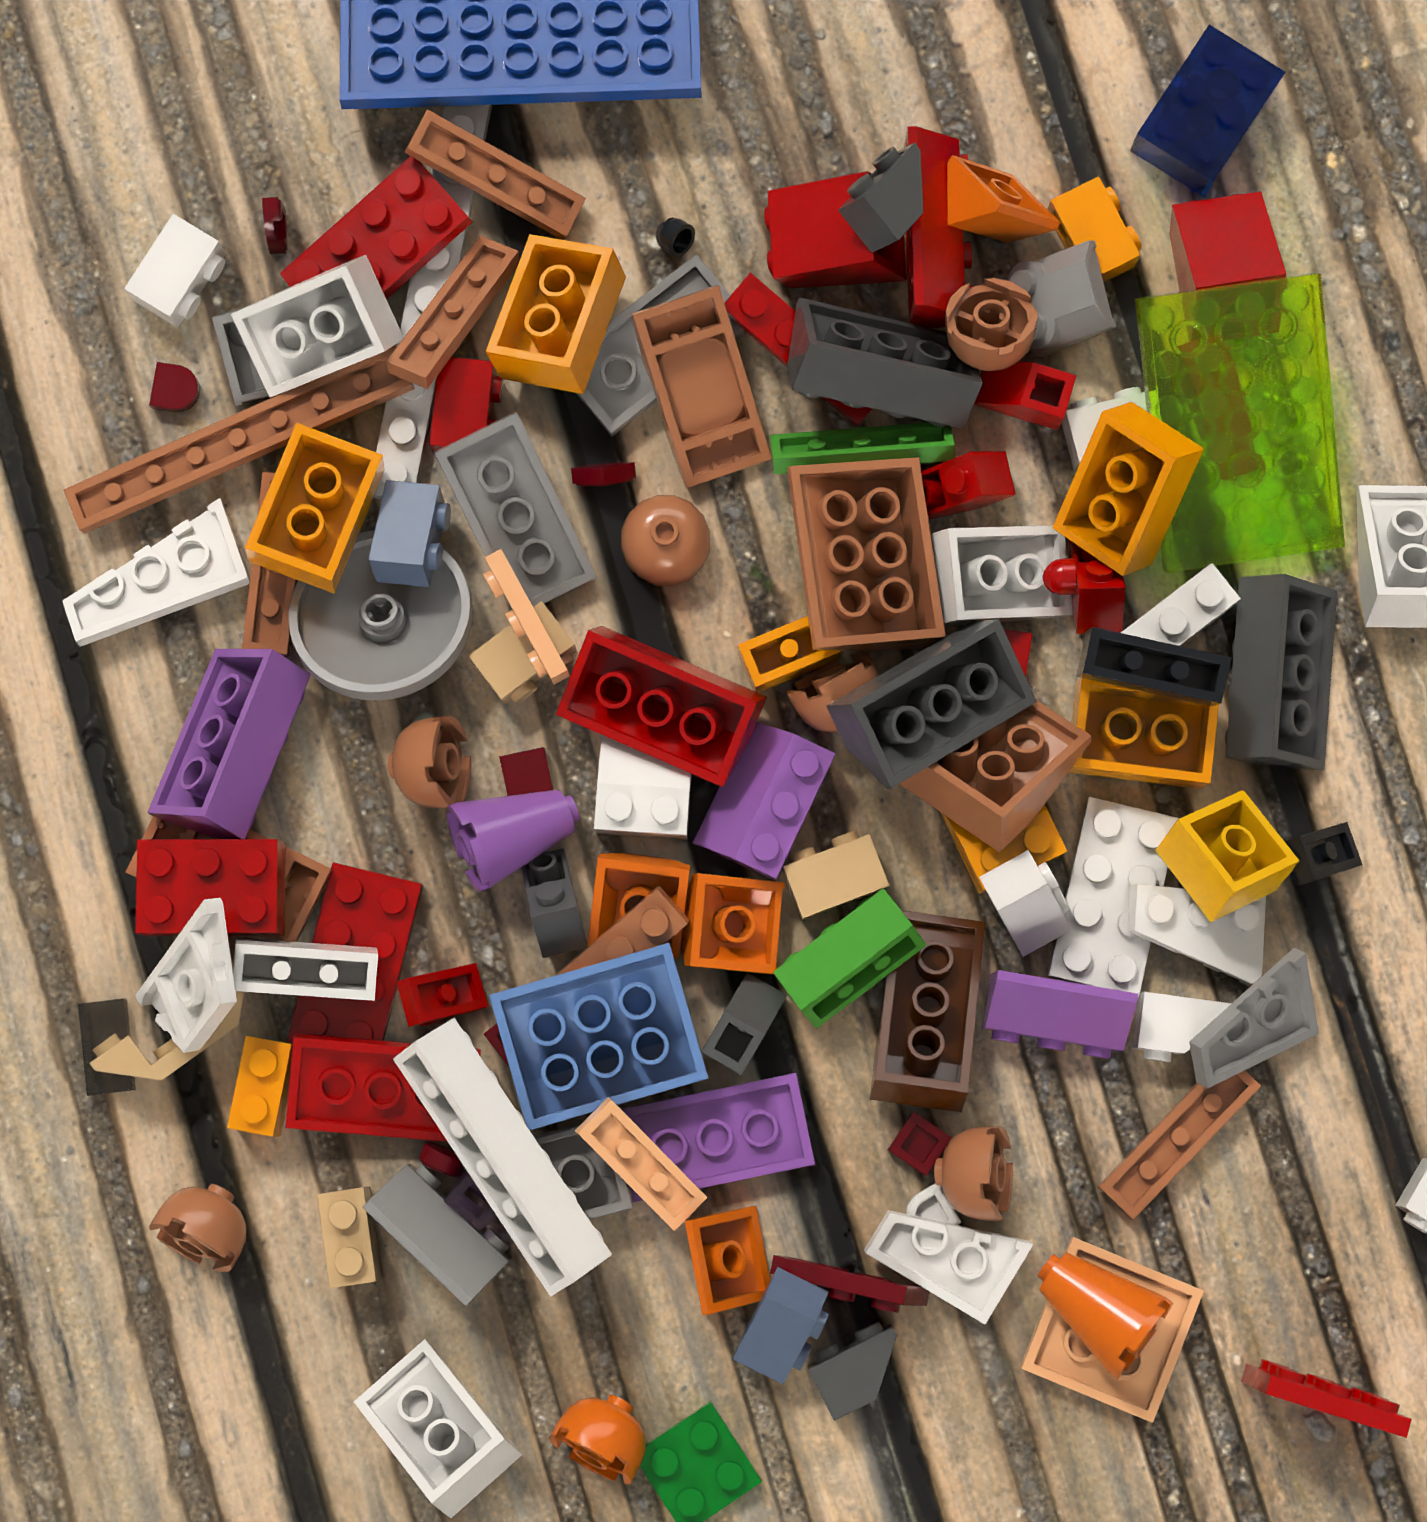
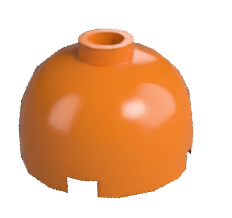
M609 1395L606 1401L594 1397L578 1400L568 1407L549 1436V1440L557 1449H559L562 1442L571 1447L572 1451L569 1458L576 1463L614 1482L619 1473L623 1474L624 1484L627 1485L632 1482L646 1450V1437L642 1426L631 1415L634 1410L633 1406L614 1395Z

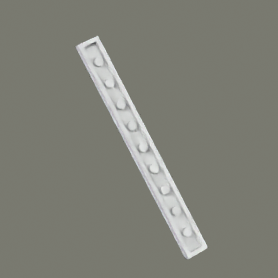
M492 105L444 106L442 118L485 141ZM432 168L431 175L470 218L475 191ZM468 227L410 278L400 328L403 337H405L462 260ZM437 377L428 389L413 383L414 390L386 401L376 453L383 455L385 471L374 498L382 499L386 480L419 483L434 406Z

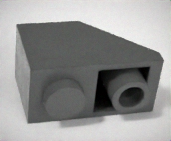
M916 143L899 151L893 146L877 157L872 163L876 170L871 175L866 174L848 188L847 192L851 197L838 209L872 253L898 241L923 214L921 153Z
M562 848L544 852L521 867L531 920L542 957L546 958L588 946L565 850Z
M747 972L701 1053L742 1076L787 995Z
M876 1321L854 1333L857 1341L841 1349L838 1343L835 1342L812 1354L815 1362L808 1365V1369L834 1421L877 1399L897 1337L891 1324L882 1327L880 1322Z

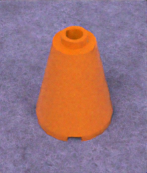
M1068 1252L1061 1258L1053 1254L1037 1276L1043 1281L1039 1289L1040 1292L1108 1373L1116 1379H1119L1123 1370L1126 1371L1157 1331V1325L1155 1324L1161 1317L1165 1319L1173 1306V1302L1167 1297Z

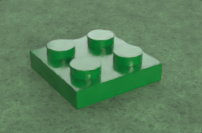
M711 1400L646 1443L645 1454L640 1465L675 1522H704L762 1482L758 1472Z

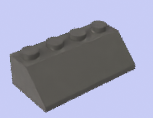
M799 297L787 364L792 390L798 391L808 398L825 397L841 401L843 404L853 408L865 406L883 410L885 413L897 418L909 416L926 420L937 427H947L949 425L964 429L983 382L979 369H974L962 362L949 346L946 331Z
M1287 574L1239 577L1237 595L1241 599L1235 604L1237 614L1235 638L1232 643L1233 666L1232 680L1229 687L1228 729L1225 734L1226 758L1254 765L1324 770L1337 591Z
M999 619L967 624L826 707L845 747L887 789H891L1037 701Z

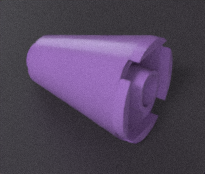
M560 790L456 802L447 806L450 812L446 813L448 828L458 858L464 857L468 866H472V869L465 871L477 892L491 888L574 833V822L580 820L573 798L570 795L564 797Z

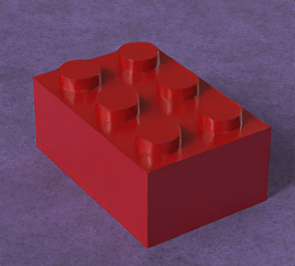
M137 839L135 933L143 936H178L204 899L221 898L224 906L228 936H285L286 844L279 839Z

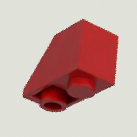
M1017 362L1015 365L998 371L982 370L980 376L983 384L974 405L1058 430L1064 419L1077 375L1034 362Z
M970 451L921 471L928 520L980 509L1016 495L1006 451Z
M1069 540V558H1074L1076 567L1075 595H1071L1076 634H1085L1092 627L1118 633L1122 632L1126 588L1123 576Z

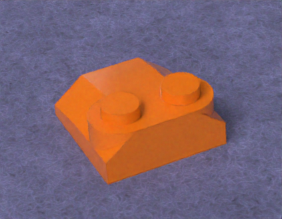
M624 852L599 854L587 946L592 944L658 886L664 890L685 914L691 866L669 858ZM683 928L665 943H670L674 959H679Z
M701 873L692 874L685 908V915L688 917L689 922L683 927L681 939L684 966L774 974L773 971L777 969L782 891L785 889V882Z

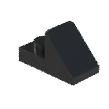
M1348 822L1284 841L1299 859L1298 864L1290 872L1295 886H1301L1363 865Z

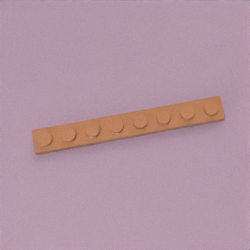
M394 345L382 353L288 390L63 489L79 530L86 534L282 448L288 444L296 423L320 431L414 390L413 383L388 373L386 361L397 346Z

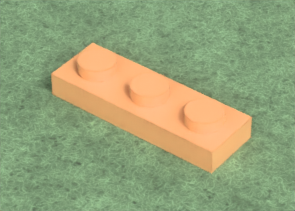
M500 549L485 557L490 570L483 573L494 596L497 598L504 594L512 610L505 613V616L517 638L526 634L534 650L529 652L527 656L539 678L548 674L553 685L570 677L565 664L503 551Z
M609 1097L575 1130L673 1231L707 1199L706 1195Z

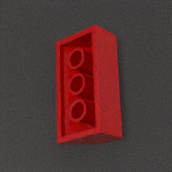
M908 126L904 148L916 143L920 149L923 214L905 232L909 323L929 328H946L945 316L950 297L961 286L965 285L964 269L972 268L971 241L963 242V229L948 225L947 162L952 155L968 160V155L960 154L959 139L918 126Z
M599 626L589 629L555 715L724 787L751 739L767 696L609 628Z

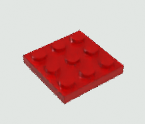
M1261 1359L1259 1367L1246 1363L1241 1382L1264 1394L1407 1438L1412 1419L1398 1413L1400 1404L1355 1387L1351 1389L1323 1377L1309 1373L1304 1375L1287 1366Z

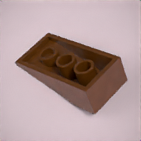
M901 910L927 945L885 977L870 1100L962 1113L969 1090L985 922Z

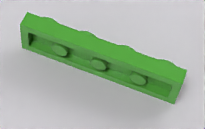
M928 422L770 435L774 474H788L787 468L789 466L917 457H919V461L922 464L934 465L941 461L955 458V443L951 426L937 427Z

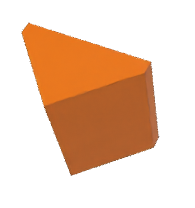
M954 155L947 162L949 226L1005 243H1011L1055 231L1061 224L1012 174Z
M749 1206L687 1218L685 1226L702 1315L759 1302L770 1282V1275L757 1207Z

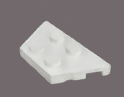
M221 898L203 900L135 995L141 1006L152 1004L160 1013L156 1014L155 1022L164 1031L170 1033L173 1042L183 1053L200 1050L237 1002L224 906Z

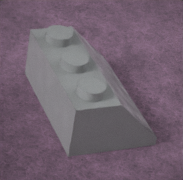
M422 1163L416 1168L412 1164H406L367 1201L363 1208L466 1306L510 1262L511 1258L505 1253L510 1246L493 1229L489 1228L484 1233L471 1221L476 1215L475 1212L458 1196H455L450 1201L438 1189L442 1181L427 1166Z

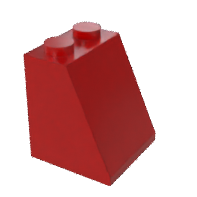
M870 172L855 173L767 191L768 206L764 210V220L770 232L771 250L767 253V264L773 279L789 288L889 283L907 280L904 235L898 241L872 253L838 211L851 197L847 192L848 188L866 174L871 175Z
M1262 192L1233 194L1226 197L1200 201L1192 200L1172 205L1169 235L1188 341L1217 331H1221L1224 340L1278 332L1286 271Z

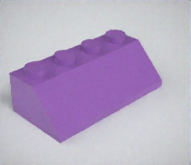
M215 649L147 813L213 838L245 839L248 830L254 823L255 812L263 792L270 783L271 772L280 750L287 741L288 730L298 706L303 701L305 688L311 674L273 649Z

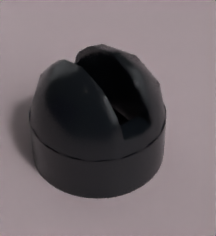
M669 218L657 226L655 234L657 244L671 256L681 257L691 248L695 239V229L682 219Z

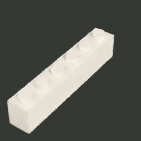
M455 1018L416 1040L393 1058L550 1297L574 1283L612 1255L604 1243L602 1235L592 1225L578 1204L576 1196L566 1186L552 1165L550 1157L540 1147L526 1126L522 1115L514 1108L500 1087L495 1074L488 1069L474 1048L469 1035L462 1030Z

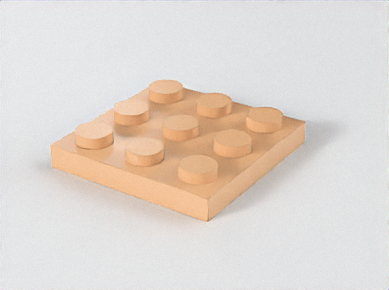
M1071 1236L1065 1253L1073 1254L1159 1293L1172 1301L1173 1306L1166 1318L1161 1317L1155 1324L1157 1325V1331L1126 1371L1123 1370L1119 1379H1116L1108 1373L1046 1299L1020 1368L1153 1423L1204 1291Z

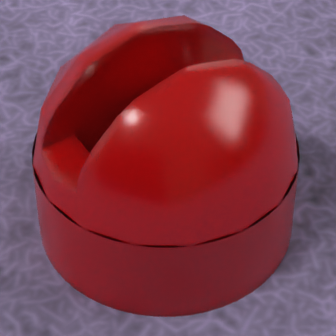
M1074 558L1057 559L1045 568L1043 582L1050 592L1058 595H1075L1076 567Z

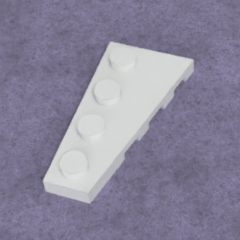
M220 498L206 506L208 510L189 522L187 519L171 529L173 533L154 546L150 547L148 544L133 554L135 558L117 570L110 569L62 601L75 641L80 647L250 583V578L228 514Z

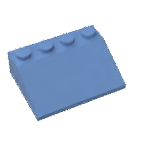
M670 943L489 995L524 1121L529 1130L594 1112L607 1097L616 1105L708 1079Z

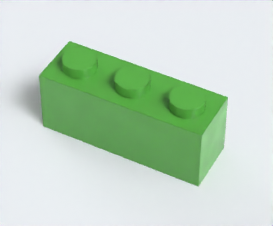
M882 888L875 895L863 899L854 911L838 923L826 927L820 936L804 949L788 956L783 965L773 971V973L802 1013L817 1029L927 944L886 890Z

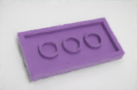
M796 1073L621 1109L699 1189L815 1165ZM630 1187L632 1202L643 1201Z

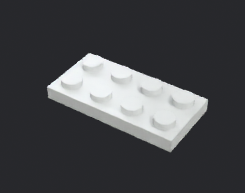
M1093 797L1087 798L1065 894V899L1071 910L1064 913V916L1071 931L1055 939L1047 976L1078 984L1138 993L1139 997L1151 941L1128 931L1130 885L1164 886L1168 867L1155 850L1179 818Z

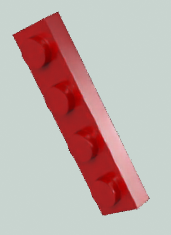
M750 272L724 302L728 317L787 367L795 310ZM822 397L855 426H858L873 409L865 406L853 408L843 404L841 401Z

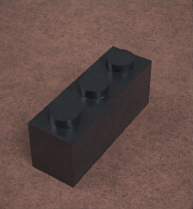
M1092 627L1085 633L1076 677L1213 707L1222 704L1231 657Z

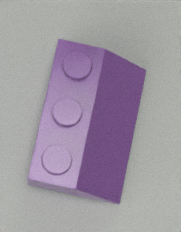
M757 722L751 739L724 787H719L693 844L768 880L776 881L836 753L793 733Z
M997 970L990 974L981 1029L992 1030L991 1039L1019 1043V1037L1022 1035L1038 1038L1037 1047L1064 1051L1065 1044L1069 1043L1084 1046L1083 1055L1110 1059L1111 1051H1124L1137 1005L1138 993Z

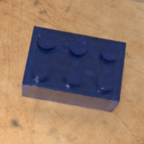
M1209 24L1138 131L1130 151L1205 198L1276 91L1285 71Z

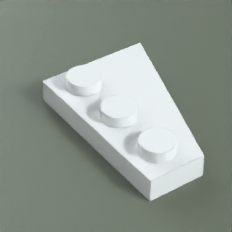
M1133 884L1130 885L1128 931L1172 952L1186 955L1203 963L1205 967L1216 972H1223L1240 980V983L1251 987L1262 977L1266 896L1210 922L1184 888Z
M888 1210L864 1251L866 1254L981 1323L986 1324L1034 1244L1023 1239Z

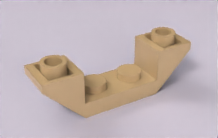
M230 951L231 963H232V970H233V968H234V955H233L232 952ZM236 991L237 1002L198 1051L183 1053L173 1040L170 1039L153 1052L158 1060L150 1065L129 1035L120 1040L115 1033L93 1049L97 1058L90 1062V1065L95 1071L162 1081L239 1025L244 992Z

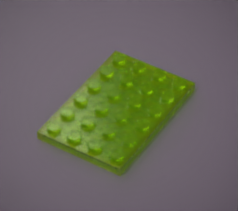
M1315 272L1135 298L1147 412L1204 448L1162 541L1163 571L1171 573L1205 568L1211 563L1214 566L1345 547L1321 273Z

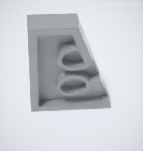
M1294 947L1189 1042L1195 1078L1198 1084L1208 1089L1319 1034L1305 952Z

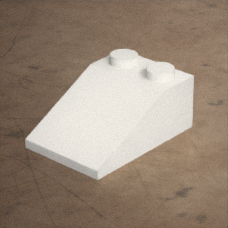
M366 255L325 271L231 314L270 398L382 353L404 338Z
M1358 485L1356 490L1359 594L1365 627L1427 628V486Z
M1053 525L948 528L930 534L944 627L966 626L971 622L999 619L1000 623L1073 615L1071 595L1054 594L1045 587L1043 582L1045 568L1052 561L1067 558L1065 537L1052 528Z
M602 735L594 820L596 834L687 840L692 774Z
M425 1339L354 1401L429 1501L450 1518L456 1515L522 1456L521 1452L498 1423Z

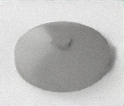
M373 530L359 533L335 594L298 580L290 600L288 623L291 639L298 656L305 668L316 680L341 695L355 699L376 701L412 694L440 678L458 659L466 645L472 626L473 605L461 568L444 549L440 570H433L430 587L376 582L368 561L375 531Z

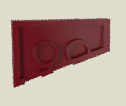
M773 1256L770 1274H774L777 1267L807 1282L828 1287L827 1296L831 1298L854 1302L855 1296L858 1294L873 1298L871 1307L899 1313L900 1305L927 1306L930 1291L920 1285H901L892 1283V1280L863 1273L854 1274L850 1273L847 1269L789 1256Z

